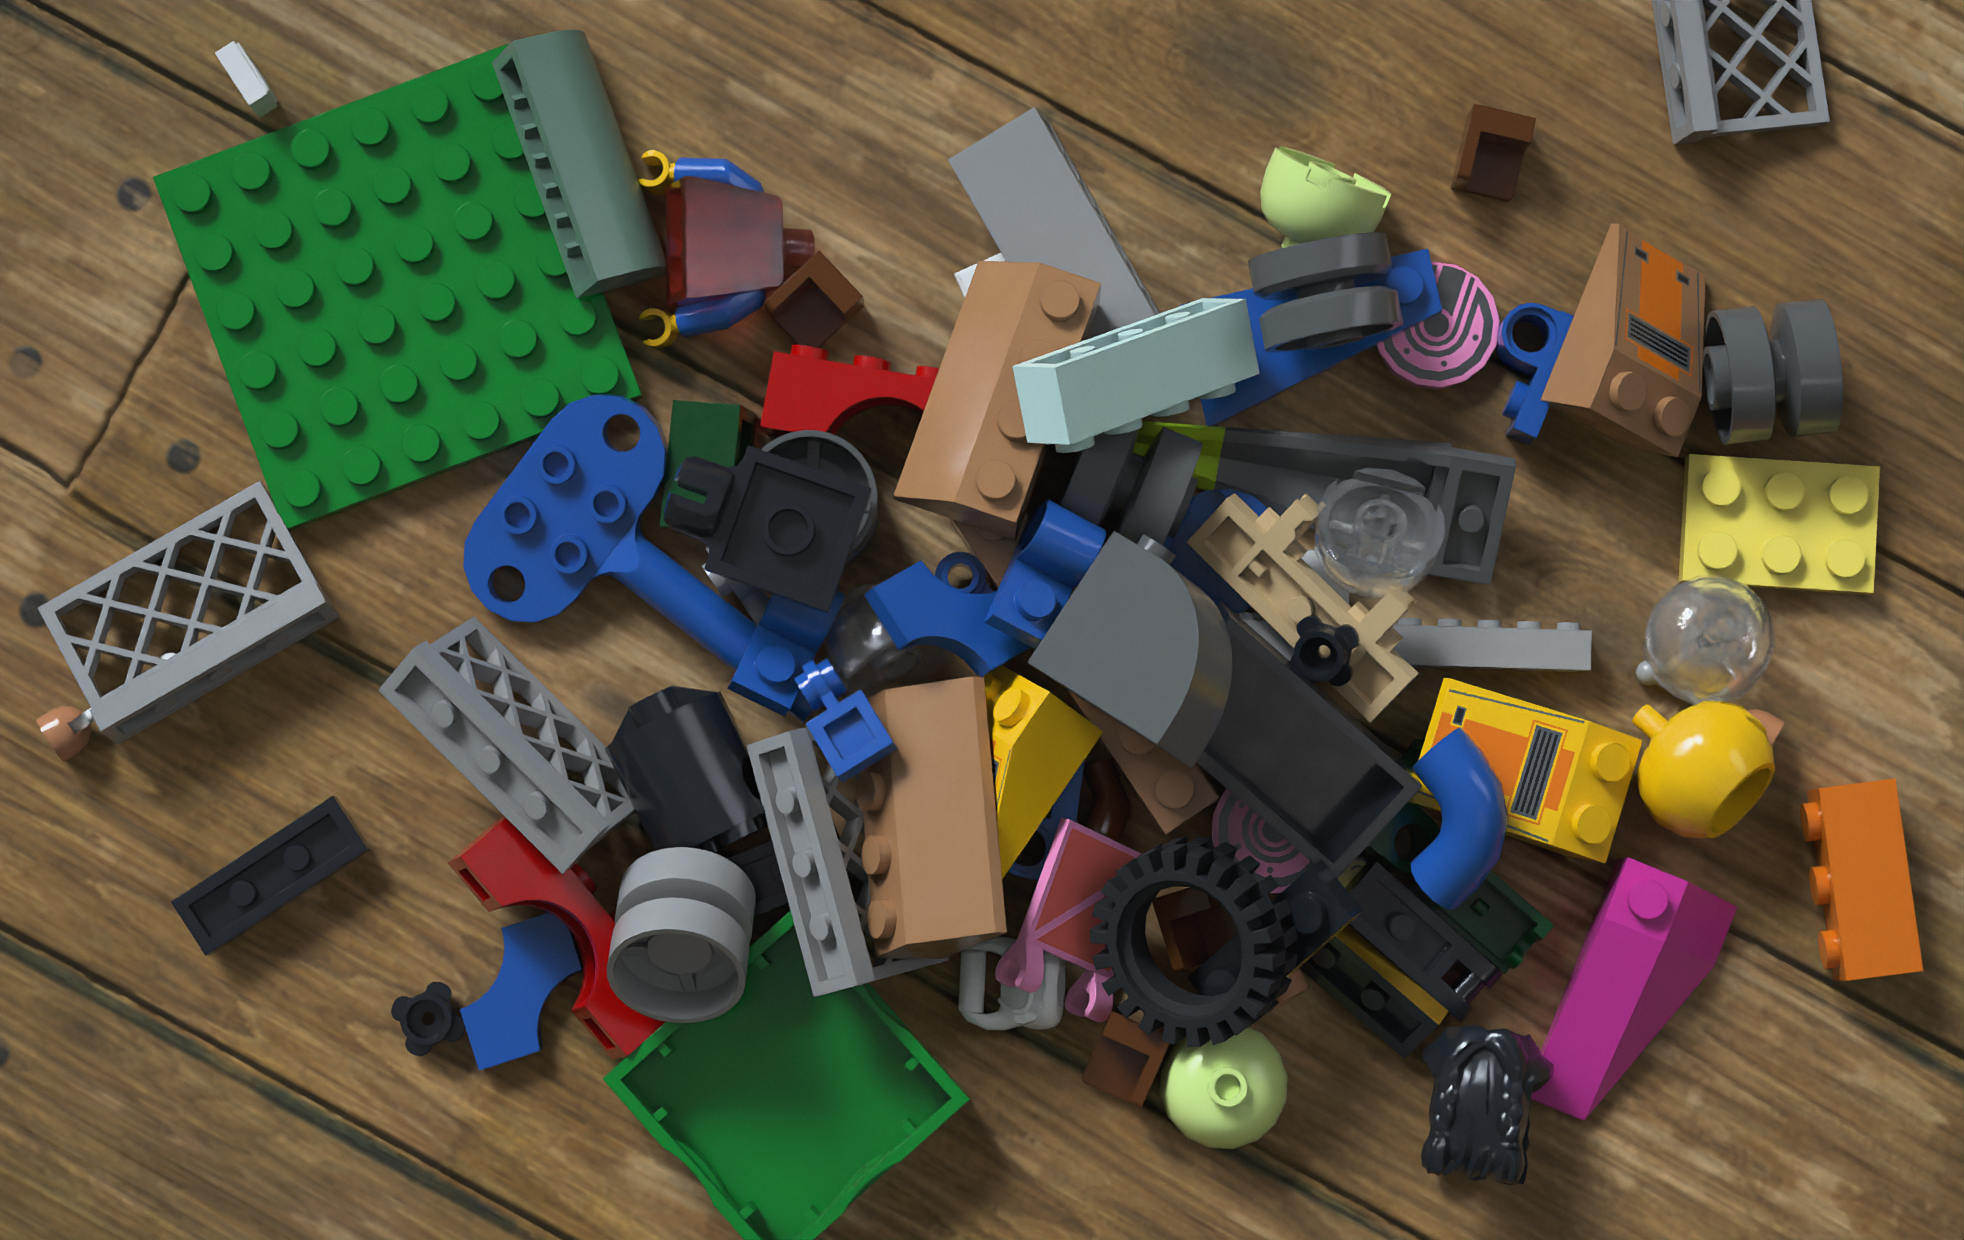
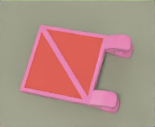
M1061 817L1019 936L999 960L995 971L996 979L1006 986L1017 987L1029 993L1037 991L1044 977V951L1086 970L1068 991L1065 998L1066 1010L1078 1017L1086 1016L1095 1022L1106 1021L1113 1008V994L1108 996L1102 983L1113 977L1114 972L1111 967L1100 970L1095 969L1092 957L1104 950L1105 944L1090 943V929L1103 922V920L1093 917L1092 913L1095 903L1107 897L1101 892L1106 882L1118 875L1116 873L1117 870L1142 855V853L1070 819Z

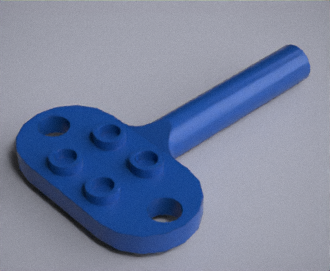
M591 395L569 403L553 417L477 517L465 540L463 568L471 591L488 610L510 621L537 622L563 613L581 597L596 577L611 576L733 671H736L757 627L753 621L652 544L642 534L641 519L657 497L665 481L668 445L661 425L644 406L624 396ZM619 414L632 417L638 423L640 429V439L637 445L629 451H621L613 447L607 436V427L610 421ZM504 565L518 569L525 579V590L517 601H506L495 592L493 577L496 571ZM799 689L788 714L803 724L814 710Z

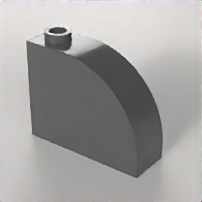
M1113 531L1027 663L1068 691L1192 768L1213 736L1228 700L1233 663L1232 647L1227 626L1212 599L1201 588L1170 566L1176 557L1175 554L1144 534L1136 544Z

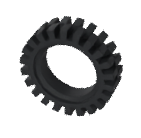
M1199 836L1188 843L1187 837H1180L1164 845L1161 843L1116 871L1118 875L1108 880L1101 890L1107 897L1095 903L1092 913L1093 917L1101 919L1103 922L1090 929V943L1105 944V949L1092 957L1095 969L1100 970L1111 967L1114 972L1113 977L1102 983L1107 995L1110 996L1122 988L1128 998L1117 1007L1118 1010L1126 1018L1141 1010L1145 1015L1138 1028L1150 1035L1163 1026L1162 1041L1173 1045L1187 1037V1047H1201L1210 1040L1213 1045L1227 1041L1234 1035L1237 1036L1269 1013L1279 1003L1277 998L1287 992L1292 981L1284 975L1296 967L1298 954L1285 951V948L1298 940L1296 926L1281 927L1280 924L1281 919L1292 913L1287 899L1273 905L1267 894L1279 887L1272 875L1257 882L1252 875L1260 866V863L1250 855L1238 863L1233 861L1238 847L1227 842L1212 850V838ZM1174 886L1193 888L1206 893L1220 903L1231 916L1240 936L1242 965L1236 983L1228 993L1215 996L1193 994L1175 985L1157 967L1148 948L1145 929L1149 907L1160 890Z

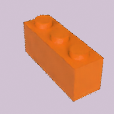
M1896 778L1806 790L1808 803H1803L1800 806V821L1806 842L1814 841L1817 867H1810L1809 884L1814 904L1816 906L1823 905L1826 930L1819 931L1818 947L1823 968L1832 969L1833 980L1850 981L1923 971Z

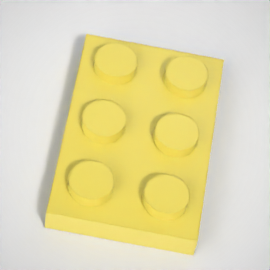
M1698 454L1687 455L1685 457L1679 583L1860 595L1874 593L1880 466Z

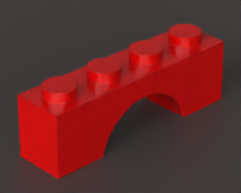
M792 345L790 354L776 351L773 353L760 427L767 435L777 437L802 430L823 431L836 435L840 428L852 417L874 407L899 406L923 415L939 368L917 366L915 375L890 371L892 362L881 358L855 355L852 365L829 361V351L806 345Z
M504 815L448 862L450 867L488 912L509 906L535 907L552 914L570 930L578 943L583 960L582 986L571 1011L612 1060L627 1057L666 1022L647 1017L631 1009L616 996L610 987L607 978V963L612 933L615 927L616 912L612 911L608 914L592 894L597 891V888L590 876L577 863L562 874Z

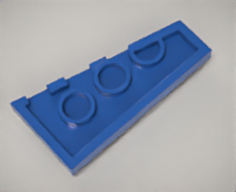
M1423 249L1391 257L1392 268L1383 277L1355 286L1357 288L1378 285L1397 290L1403 325L1345 345L1317 350L1303 349L1278 353L1265 352L1259 317L1266 310L1296 300V298L1264 300L1254 295L1253 288L1212 297L1246 299L1260 374L1236 382V392L1230 395L1213 399H1201L1206 426H1218L1228 421L1229 418L1253 406H1258L1280 395L1281 392L1311 377H1316L1336 367L1337 364L1365 350H1370L1376 347L1377 344L1442 313L1429 250Z

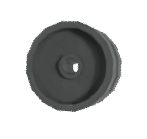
M1370 232L1330 237L1277 249L1248 260L1255 296L1264 300L1296 298V300L1266 310L1259 317L1265 352L1278 353L1303 349L1317 350L1360 341L1364 337L1386 332L1403 325L1397 290L1378 285L1355 288V286L1383 277L1392 268L1386 233Z

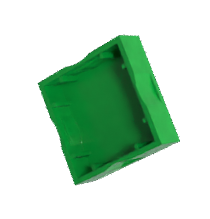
M791 910L749 947L744 992L739 1001L730 1010L718 1017L701 1022H665L602 1078L664 1149L679 1158L699 1179L710 1196L713 1205L744 1240H814L896 1163L901 1162L970 1100V1096L869 982L824 995L813 996Z

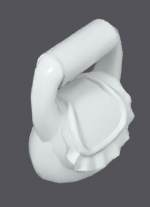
M997 936L961 952L958 1010L966 1021L985 1030H1008L1019 1026L1042 1030L1055 1027L1060 1022L1065 998V960L1043 951L1044 977L1040 988L1035 992L1029 993L1017 987H1009L1001 983V997L998 999V1002L1001 1004L999 1011L985 1014L983 1011L986 952L990 951L1002 957L1016 939Z

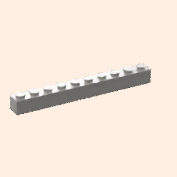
M1239 613L1241 619L1289 661L1291 660L1294 648L1267 621H1262V616L1259 613ZM1401 618L1398 621V625L1393 626L1403 637L1394 649L1413 668L1571 673L1591 671L1592 630H1581V623L1562 622L1557 623V629H1541V622L1519 621L1517 622V628H1501V621L1478 620L1477 627H1462V620L1438 619V626L1422 625L1421 618Z

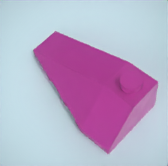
M1629 857L1616 859L1541 1049L1542 1055L1554 1065L1553 1076L1541 1089L1532 1093V1100L1584 1121L1714 967L1737 906L1686 880Z

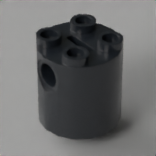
M673 685L638 701L628 708L612 743L605 747V750L655 851L665 848L688 847L717 853L725 849L727 845L768 827L747 744L721 691L714 692Z

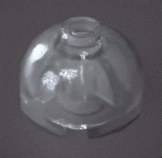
M1379 468L1357 470L1354 472L1352 479L1344 480L1338 485L1336 480L1327 487L1317 509L1318 516L1314 519V552L1326 575L1342 590L1361 598L1382 599L1390 590L1408 592L1426 578L1442 547L1445 538V519L1439 504L1435 511L1432 503L1424 497L1426 488L1416 479L1395 470Z
M1699 575L1672 587L1650 611L1646 622L1648 623L1645 630L1646 641L1643 643L1644 658L1651 668L1655 680L1674 697L1684 701L1693 699L1698 702H1730L1744 696L1766 673L1776 645L1774 620L1763 599L1746 584L1724 575Z
M874 583L859 586L845 597L844 605L839 609L826 635V658L829 659L848 690L842 694L844 698L849 697L860 689L867 698H870L876 694L875 691L885 689L896 683V688L919 685L941 669L953 654L946 649L931 645H916L898 650L864 596L877 585Z

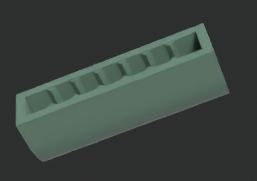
M573 29L560 30L512 41L492 62L576 299L666 276L670 268L585 32Z

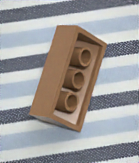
M978 261L894 492V500L1016 540L1050 444L1027 443L1012 366L1087 340L1100 303V282L1040 262Z
M971 676L886 689L868 698L898 748L861 771L856 790L858 805L863 810L865 841L862 847V865L868 874L870 894L867 928L873 937L875 958L944 959L1007 933L984 677Z

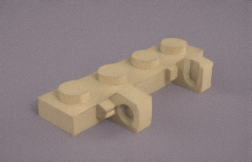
M1235 493L1232 494L1186 543L1293 648L1300 638L1297 633V625L1306 616L1315 615L1321 619L1322 623L1335 627L1343 624L1353 626L1360 638L1358 646L1352 649L1349 663L1353 669V676L1345 685L1333 687L1368 722H1372L1419 674L1394 649L1403 637L1393 628L1417 601L1398 583L1370 611L1359 601L1351 607L1302 559L1308 551L1297 540L1324 512L1309 495L1304 494L1301 499L1295 500L1281 516L1270 507L1258 516ZM1322 645L1320 646V653L1323 656H1329L1330 649Z

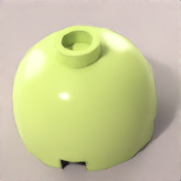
M1281 146L1279 149L1276 147L1274 149L1260 190L1261 209L1268 224L1285 236L1281 245L1282 248L1330 237L1374 232L1382 219L1391 193L1356 173L1351 177L1333 168L1335 166L1333 163Z
M1248 1027L1237 1036L1234 1035L1227 1041L1213 1045L1210 1040L1201 1047H1187V1037L1172 1045L1161 1066L1159 1093L1168 1118L1185 1137L1208 1148L1235 1149L1257 1141L1276 1124L1287 1100L1288 1075L1279 1051L1263 1033Z

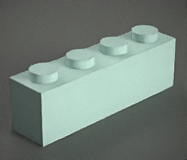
M1202 298L1012 366L1027 443L1055 444L1056 452L1058 453L1076 452L1090 448L1095 445L1094 436L1103 432L1108 435H1114L1140 429L1143 426L1141 418L1151 414L1155 417H1163L1185 412L1190 409L1188 400L1196 397L1199 399H1213L1230 395L1236 392V382L1260 374L1246 299Z

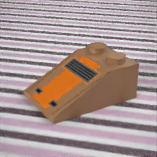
M1611 223L1540 400L1626 448L1678 457L1702 396L1706 275L1622 225Z

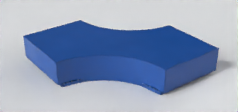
M922 560L876 585L864 595L898 650L916 645L940 647L959 656L980 677L985 676L1031 648L984 623L997 591L987 594H971L956 590L934 576Z
M550 913L501 928L504 938V957L495 982L480 999L460 1009L479 1071L543 1050L540 1023L545 1004L552 992L562 981L583 970V964L573 934L563 922Z

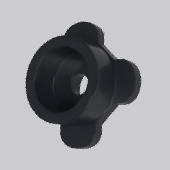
M1315 615L1303 618L1297 625V633L1300 638L1295 644L1290 662L1310 680H1328L1331 685L1337 687L1345 685L1353 676V669L1349 663L1352 649L1357 647L1360 641L1358 632L1349 624H1343L1339 627L1324 624ZM1320 646H1327L1330 649V655L1323 656L1320 653Z
M432 982L427 986L425 992L412 998L407 996L398 997L392 1005V1017L400 1022L402 1031L407 1037L405 1042L406 1049L413 1055H427L433 1045L444 1040L458 1041L465 1033L466 1028L463 1019L456 1016L450 1002L452 991L445 983ZM429 1012L434 1015L435 1020L433 1024L426 1025L423 1022L425 1013Z

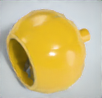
M1702 701L1676 713L1669 720H1666L1653 707L1647 704L1633 717L1632 724L1651 739L1649 746L1643 752L1636 773L1643 806L1657 824L1682 837L1716 838L1724 834L1753 808L1773 778L1775 772L1773 748L1768 741L1766 729L1760 720L1740 705L1725 701Z

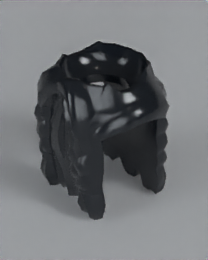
M1477 1025L1447 1027L1437 1040L1428 1045L1423 1051L1422 1062H1425L1434 1078L1429 1107L1430 1131L1421 1151L1422 1167L1426 1169L1428 1174H1435L1439 1177L1447 1175L1454 1170V1174L1464 1171L1469 1179L1475 1181L1486 1180L1488 1175L1493 1174L1497 1183L1505 1185L1524 1184L1528 1169L1526 1151L1529 1146L1528 1132L1530 1127L1529 1110L1532 1106L1531 1095L1541 1089L1552 1078L1554 1065L1542 1055L1530 1034L1524 1036L1506 1028L1487 1030Z

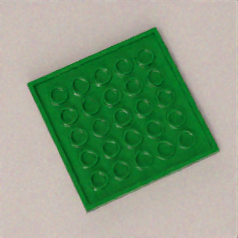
M508 43L153 177L276 511L290 531L536 439L551 419L571 402L595 394L624 396L632 401L643 398L604 292L579 299L575 297L492 62L509 45Z

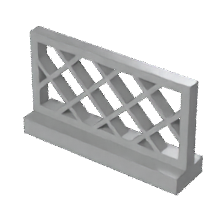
M1651 0L1673 145L1697 143L1703 138L1823 126L1830 122L1811 0H1792L1793 6L1786 0H1763L1770 7L1754 28L1726 7L1731 0ZM1704 7L1711 12L1706 19ZM1777 12L1791 22L1797 30L1798 43L1789 56L1761 35ZM1718 18L1745 39L1729 62L1709 46L1708 31ZM1752 46L1780 67L1763 90L1736 69ZM1800 56H1801L1802 67H1800V66L1796 63L1797 59H1798ZM1713 68L1720 73L1716 80L1714 79ZM1786 74L1806 89L1809 111L1790 113L1771 97ZM1727 80L1755 101L1743 118L1721 120L1717 93ZM1761 108L1765 109L1768 113L1771 114L1767 116L1755 117L1761 110Z
M261 481L256 482L38 607L40 614L91 706L89 711L99 730L117 745L340 617L328 595L320 586L290 530L287 529L279 513H277L273 500ZM258 503L267 518L260 545L229 538L236 515ZM219 526L217 534L208 532L213 528ZM275 534L285 551L271 548ZM192 540L214 544L204 577L174 570L180 547ZM226 547L256 555L247 587L216 580ZM164 557L162 566L152 564ZM268 558L292 563L302 581L280 595L258 590ZM138 571L158 576L148 609L118 602L125 579ZM170 579L200 586L191 619L160 612ZM108 589L106 598L96 596ZM212 590L243 597L237 619L224 627L203 623ZM255 600L265 602L252 610ZM82 603L102 608L92 641L70 636L60 616ZM115 611L145 618L135 651L105 644ZM157 622L187 629L181 651L168 659L147 655ZM199 632L210 634L197 642ZM76 647L89 650L85 663ZM101 653L130 660L131 664L125 683L102 696L93 679ZM144 664L154 666L141 674Z
M475 616L433 643L429 644L425 640L414 647L378 690L562 874L574 866L587 850L636 813L606 753V746ZM466 641L486 662L469 656ZM475 679L492 684L494 694L477 689ZM513 692L521 694L531 704V707L515 702ZM520 724L537 729L539 740L523 735ZM558 736L565 738L576 749V752L560 747ZM566 769L581 773L585 785L570 781ZM603 781L610 783L623 797L606 792Z
M808 727L791 730L746 745L761 802L765 810L766 821L813 996L824 995L948 961V957L944 959L896 958L899 961L892 962L893 958H875L872 966L863 934L865 932L873 939L867 928V911L870 905L868 874L863 868L862 859L853 853L860 832L865 836L863 810L858 805L857 796L853 804L836 790L839 778L829 763L823 778L821 777L813 745L820 751L821 749ZM860 772L852 777L857 782L860 778ZM829 806L847 821L840 840L837 838ZM846 869L863 882L856 903Z

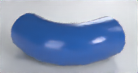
M1462 727L1457 728L1444 737L1412 767V771L1438 802L1441 809L1442 824L1436 839L1411 862V872L1420 888L1434 902L1449 910L1457 909L1480 887L1501 857L1508 825L1502 783L1482 750Z

